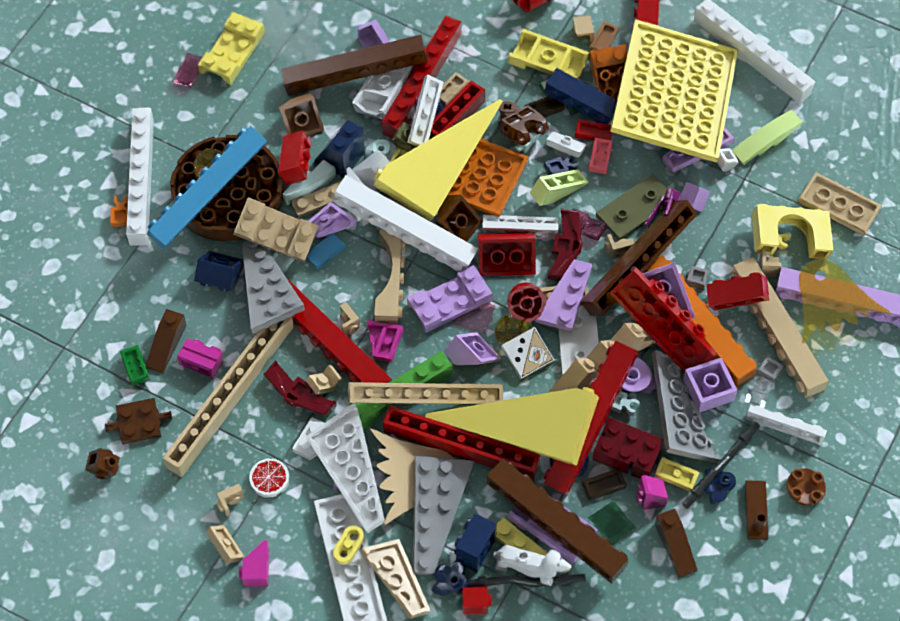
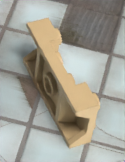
M248 197L233 235L304 263L318 225L303 219L299 220Z

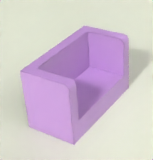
M377 20L357 28L358 39L364 48L390 42Z

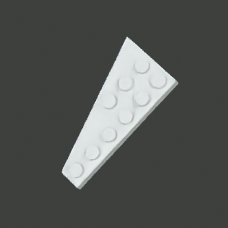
M353 403L308 434L306 438L365 531L369 533L384 523L385 520L357 404Z

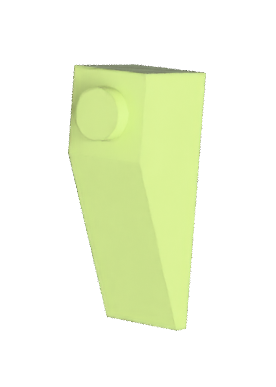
M576 169L539 177L530 194L540 206L547 205L586 186L589 182L580 170Z

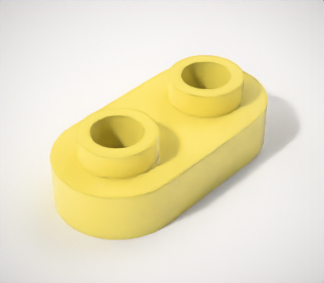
M349 526L343 532L333 550L334 559L337 563L346 565L355 557L364 541V534L360 527ZM352 536H356V537H357L356 540H351L350 538H351ZM342 553L348 554L346 557L340 556Z

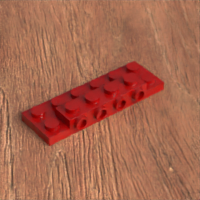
M637 267L609 292L684 373L686 369L707 363L717 354L704 340L706 337L704 328L691 320L690 313L685 309L682 310L677 305V299L664 291V286L661 282H655L653 279L649 281Z

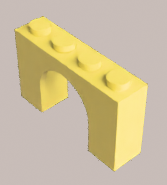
M757 204L751 214L755 253H761L762 250H766V254H774L779 246L778 225L791 224L803 231L807 239L809 258L827 260L833 252L829 211Z

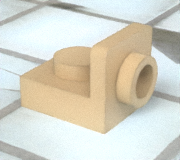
M611 234L607 235V240L604 242L605 250L607 253H610L612 259L622 257L634 244L633 238L621 239L614 243Z
M345 302L340 305L341 314L339 315L344 322L341 329L346 335H351L360 328V321L348 303Z
M332 365L327 366L323 373L309 375L306 379V382L316 395L333 392L341 381V377Z
M240 484L217 493L218 501H216V505L220 513L224 511L226 517L230 516L227 505H234L244 498Z

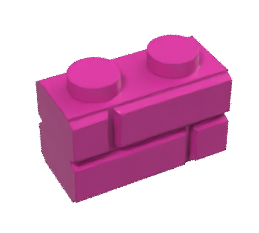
M186 339L183 348H181L177 355L179 365L211 378H215L218 369H220L224 361L223 353L219 348L205 346L198 339Z

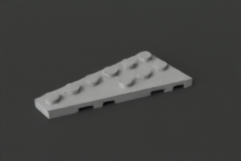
M251 241L242 243L252 334L305 310L301 299L268 249Z
M655 350L652 353L665 451L717 464L721 459L719 454H715L712 448V439L708 438L704 431L706 426L694 400H690L687 394L689 389L687 385H683L680 379L681 372L677 364L665 352Z
M416 456L414 458V574L433 576L474 461Z

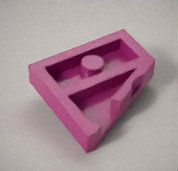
M368 320L367 326L369 328L374 360L393 363L404 331L403 326Z

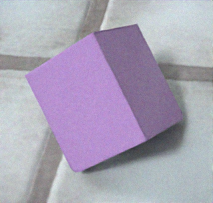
M686 182L679 200H688L695 210L702 212L710 191Z

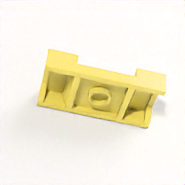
M232 12L224 24L225 30L212 50L206 52L198 64L201 74L207 71L221 76L229 85H232L265 34L263 23Z
M522 29L514 52L509 54L508 64L522 69L528 66L550 75L558 68L579 79L588 62L589 52Z

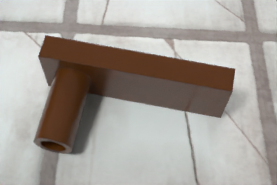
M746 480L747 540H768L766 481Z

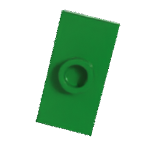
M136 345L120 351L131 386L149 381L150 377L139 346Z

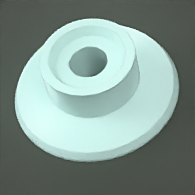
M378 139L366 147L365 157L368 158L376 150H379L390 161L397 148L388 140Z

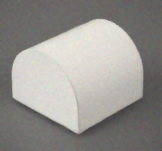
M730 148L720 149L717 161L721 170L727 172L739 163Z

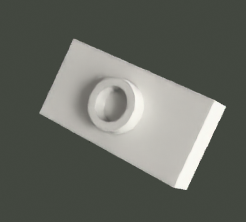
M554 131L545 143L547 146L577 158L581 156L586 148V144Z

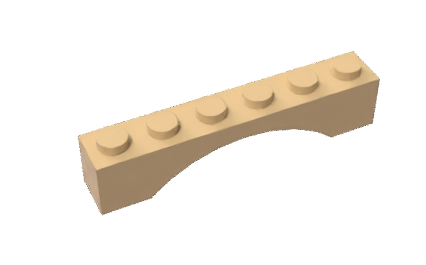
M379 228L380 243L387 250L393 266L388 284L375 299V321L398 325V318H402V307L399 306V301H403V290H400V284L404 285V273H401V268H405V257H402V252L406 250V243L402 239L390 235L382 228Z

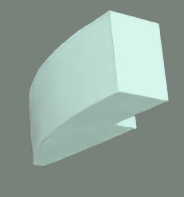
M323 160L312 172L307 171L306 180L291 184L283 193L284 204L290 205L291 200L326 187L336 177L335 167Z

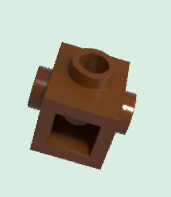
M99 448L89 452L85 470L94 474L96 478L105 480L116 475L119 469L120 457L108 449Z

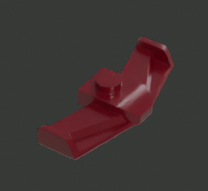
M561 208L562 235L556 234L552 254H557L558 256L548 274L547 279L560 281L573 260H576L582 251L583 242L579 211Z
M276 360L263 374L281 394L283 401L291 407H301L328 417L337 406L336 401L313 394L309 384L299 376L293 381Z

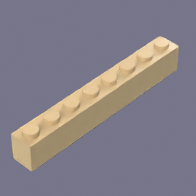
M752 257L733 265L731 277H746L754 272H759L763 275L764 273L755 258ZM768 281L770 301L749 304L751 313L755 314L758 318L760 328L765 330L769 343L774 345L777 350L779 360L784 362L788 375L795 380L797 390L805 398L826 390L829 380Z

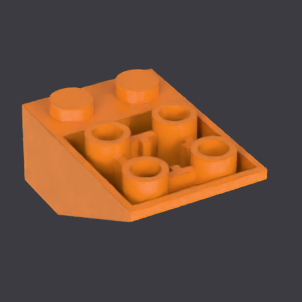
M626 44L592 50L589 52L588 57L596 89L616 100L627 57Z

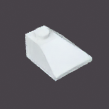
M376 150L352 169V171L366 187L380 194L382 191L373 186L376 180L373 177L379 168L383 169L390 161L379 150Z

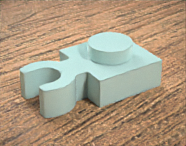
M620 391L611 410L620 413L624 409L627 414L634 416L636 410L631 409L630 406L639 407L640 402L636 399L628 400V394Z

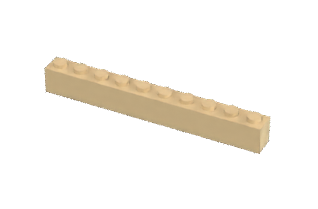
M291 316L257 332L163 457L165 467L180 477L184 476L294 327Z

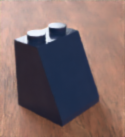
M347 120L333 135L314 162L320 164L325 160L335 167L337 175L343 178L345 175L347 176L346 169L348 167L353 169L365 153L363 128Z

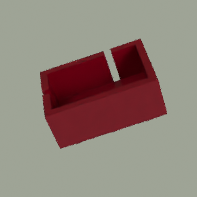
M608 417L602 435H600L594 448L592 460L613 469L619 468L621 472L626 474L629 472L630 463H633L631 476L641 479V476L644 475L651 476L662 451L664 439Z

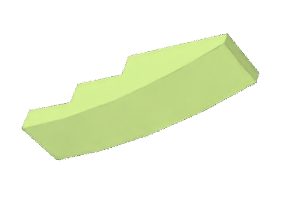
M789 110L760 128L731 151L745 165L757 154L759 156L762 155L772 145L777 146L800 127L803 122L792 110Z

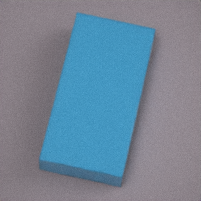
M332 233L308 252L306 259L318 270L346 248L345 243Z

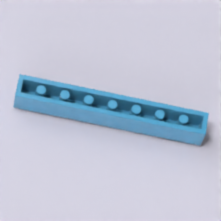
M251 125L247 129L243 128L236 135L238 139L235 142L231 140L224 147L226 151L222 155L218 153L211 161L213 164L209 168L205 167L199 173L201 177L197 181L193 179L186 186L188 190L184 194L179 193L173 200L175 203L171 207L167 206L160 213L162 217L158 221L154 219L147 228L149 230L146 235L163 250L265 145L267 140Z

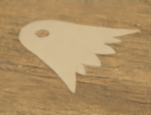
M371 429L374 436L386 447V449H379L378 451L389 458V460L376 465L381 471L391 475L381 483L380 488L394 491L386 500V503H394L385 519L384 525H386L402 513L414 508V458L416 456L454 458L440 449L398 440Z

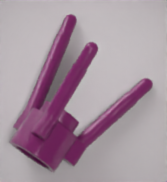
M667 189L665 195H661L658 204L644 226L647 227L663 203L666 207L664 215L667 216L672 203L679 200L680 193L675 189Z

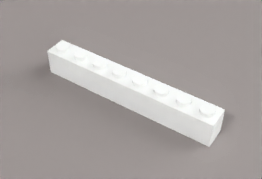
M705 0L696 7L694 21L725 46L738 49L737 55L796 102L801 104L812 94L815 85L813 79L711 0Z
M133 108L126 233L130 246L148 245L149 236L146 234L149 230L147 227L150 220L154 127L151 108Z
M346 175L333 196L332 201L338 206L344 207L354 215L369 221L372 225L382 228L388 234L402 239L406 244H411L421 252L434 257L437 261L452 267L455 271L460 272L468 268L478 250L477 247Z

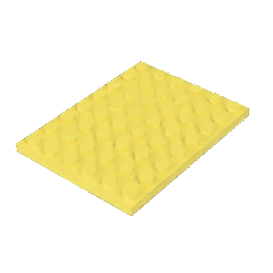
M635 19L610 132L717 163L738 49Z

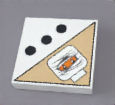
M535 327L501 346L520 380L554 361Z

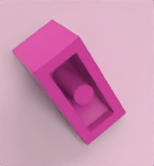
M268 540L262 541L243 559V565L239 567V579H242L244 587L269 586L270 548Z

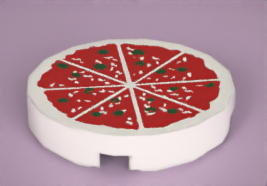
M264 459L253 466L250 471L249 481L256 494L272 498L286 490L289 484V472L281 461Z

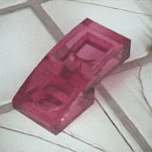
M187 53L182 66H179L174 83L191 88L200 73L198 64L203 57Z
M572 209L580 213L581 234L599 241L607 229L606 223L590 218L589 213Z

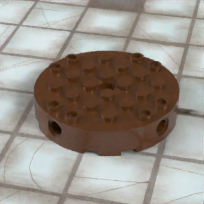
M226 135V137L215 138L214 136L190 147L179 158L177 166L172 171L170 180L172 200L179 193L184 194L188 190L186 186L193 179L195 181L199 179L197 176L204 165L196 161L201 153L208 158H213L211 156L212 153L216 156V151L217 154L221 155L226 151L224 147L231 140L235 142L238 137L236 135ZM263 146L186 227L193 233L206 239L237 241L243 238L233 235L248 197L279 211L283 202L284 186L283 179L278 173L279 163L272 152ZM210 159L206 163V166L210 167L211 164H213Z

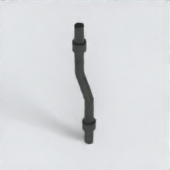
M753 422L746 432L743 431L739 435L738 441L699 485L693 487L690 491L691 494L682 503L684 508L689 509L696 499H700L705 493L704 490L740 449L752 440V436L760 428L757 422Z
M569 573L560 574L558 577H552L553 582L551 586L560 584L562 586H570V583L586 582L585 573L569 575ZM505 575L489 578L480 576L478 579L467 580L466 588L508 583L532 587L549 585L541 583L540 579Z

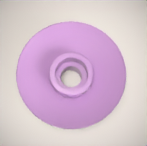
M636 358L622 386L624 390L640 392L648 387L651 381V371L644 361Z

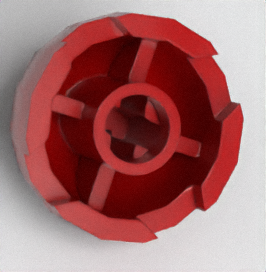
M519 283L508 293V310L518 320H523L524 322L534 321L542 315L541 313L546 306L545 295L533 283Z

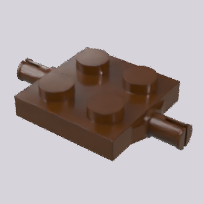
M155 398L115 405L117 412L116 422L105 424L106 432L118 430L122 444L162 437L160 430L161 421L173 419L171 411L159 413Z

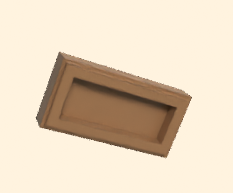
M603 21L589 47V51L611 47L619 33L620 27Z

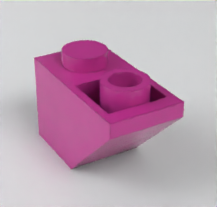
M646 475L641 476L640 484H637V503L642 505L643 510L666 506L668 496L664 481Z

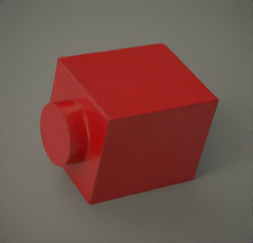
M488 587L463 588V614H488V607H492V594H488Z

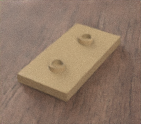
M815 172L798 199V203L812 210L829 211L830 219L865 236L882 208L881 204Z

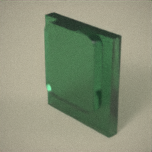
M614 500L588 517L590 523L598 529L599 534L611 542V546L636 529Z

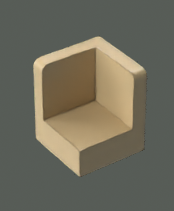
M591 16L573 17V34L576 33V36L588 35L589 43H592L594 29Z
M766 250L761 251L759 267L766 277H779L782 267L781 263H779V257H766Z

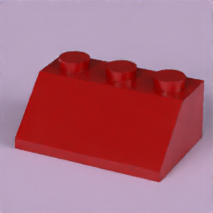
M534 232L478 234L479 274L481 276L536 275Z

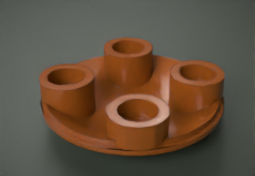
M794 469L786 482L788 494L795 502L801 505H815L824 498L826 493L823 474L811 469Z

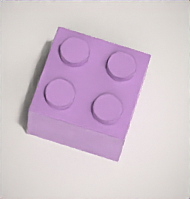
M722 358L685 370L683 381L687 385L692 400H694L699 413L735 401L737 388Z

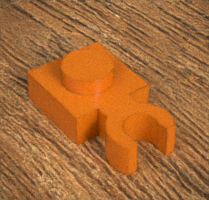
M115 196L114 204L116 207H111L110 225L111 227H127L128 197L124 196V201L118 202V197Z

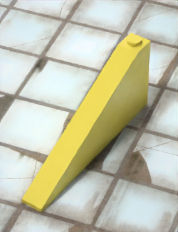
M501 99L497 100L388 163L383 169L379 168L373 177L376 179L373 186L422 218L431 221L503 101Z
M583 387L582 390L572 388L426 413L425 417L577 466L599 397L594 393L593 389Z

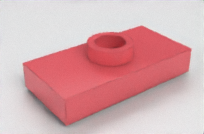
M595 138L588 169L589 172L607 174L613 145L612 140Z

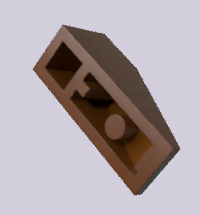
M168 309L165 310L145 365L146 368L164 374L187 326L184 314Z
M676 509L656 515L655 527L678 578L696 572L698 569Z

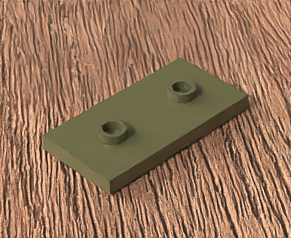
M652 174L597 211L596 217L618 240H621L645 224L658 204L661 195H665L667 188ZM664 203L661 205L655 216H657L666 209Z

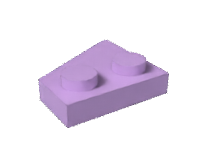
M332 202L308 221L318 225L315 234L317 238L356 225V220Z

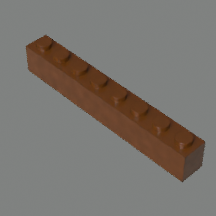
M416 35L281 69L283 85L288 96L419 65L428 62L422 35Z
M688 200L674 201L668 215L665 216L664 211L581 299L580 303L590 316H604L617 302L609 292L636 267L641 273H644L698 215Z
M502 459L487 475L486 484L610 584L627 568L629 559L622 550H616L611 546V542L607 538L596 534L592 526L581 522L574 512H569L559 500L551 498L543 487H537L528 475H522L517 471L513 463H507Z

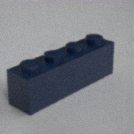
M558 68L555 69L547 81L544 93L550 98L562 102L565 106L577 110L580 114L588 116L597 123L609 124L612 120L617 102L616 99Z

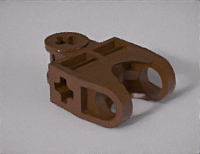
M504 101L498 109L500 112L498 117V123L501 125L500 133L513 142L526 145L531 140L529 133L543 135L549 131L546 119L528 105L519 108L513 102Z

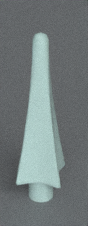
M529 133L530 142L526 145L517 144L513 150L518 153L523 151L525 154L540 134Z

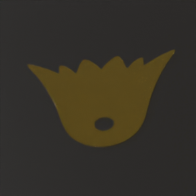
M824 259L810 261L800 272L799 284L804 312L802 343L810 337L816 326L822 332L826 321L836 331L840 328L842 318L850 323L858 324L856 311L865 316H870L867 309L892 314L868 296L838 265ZM819 270L825 272L826 278L824 280L816 279L815 272Z

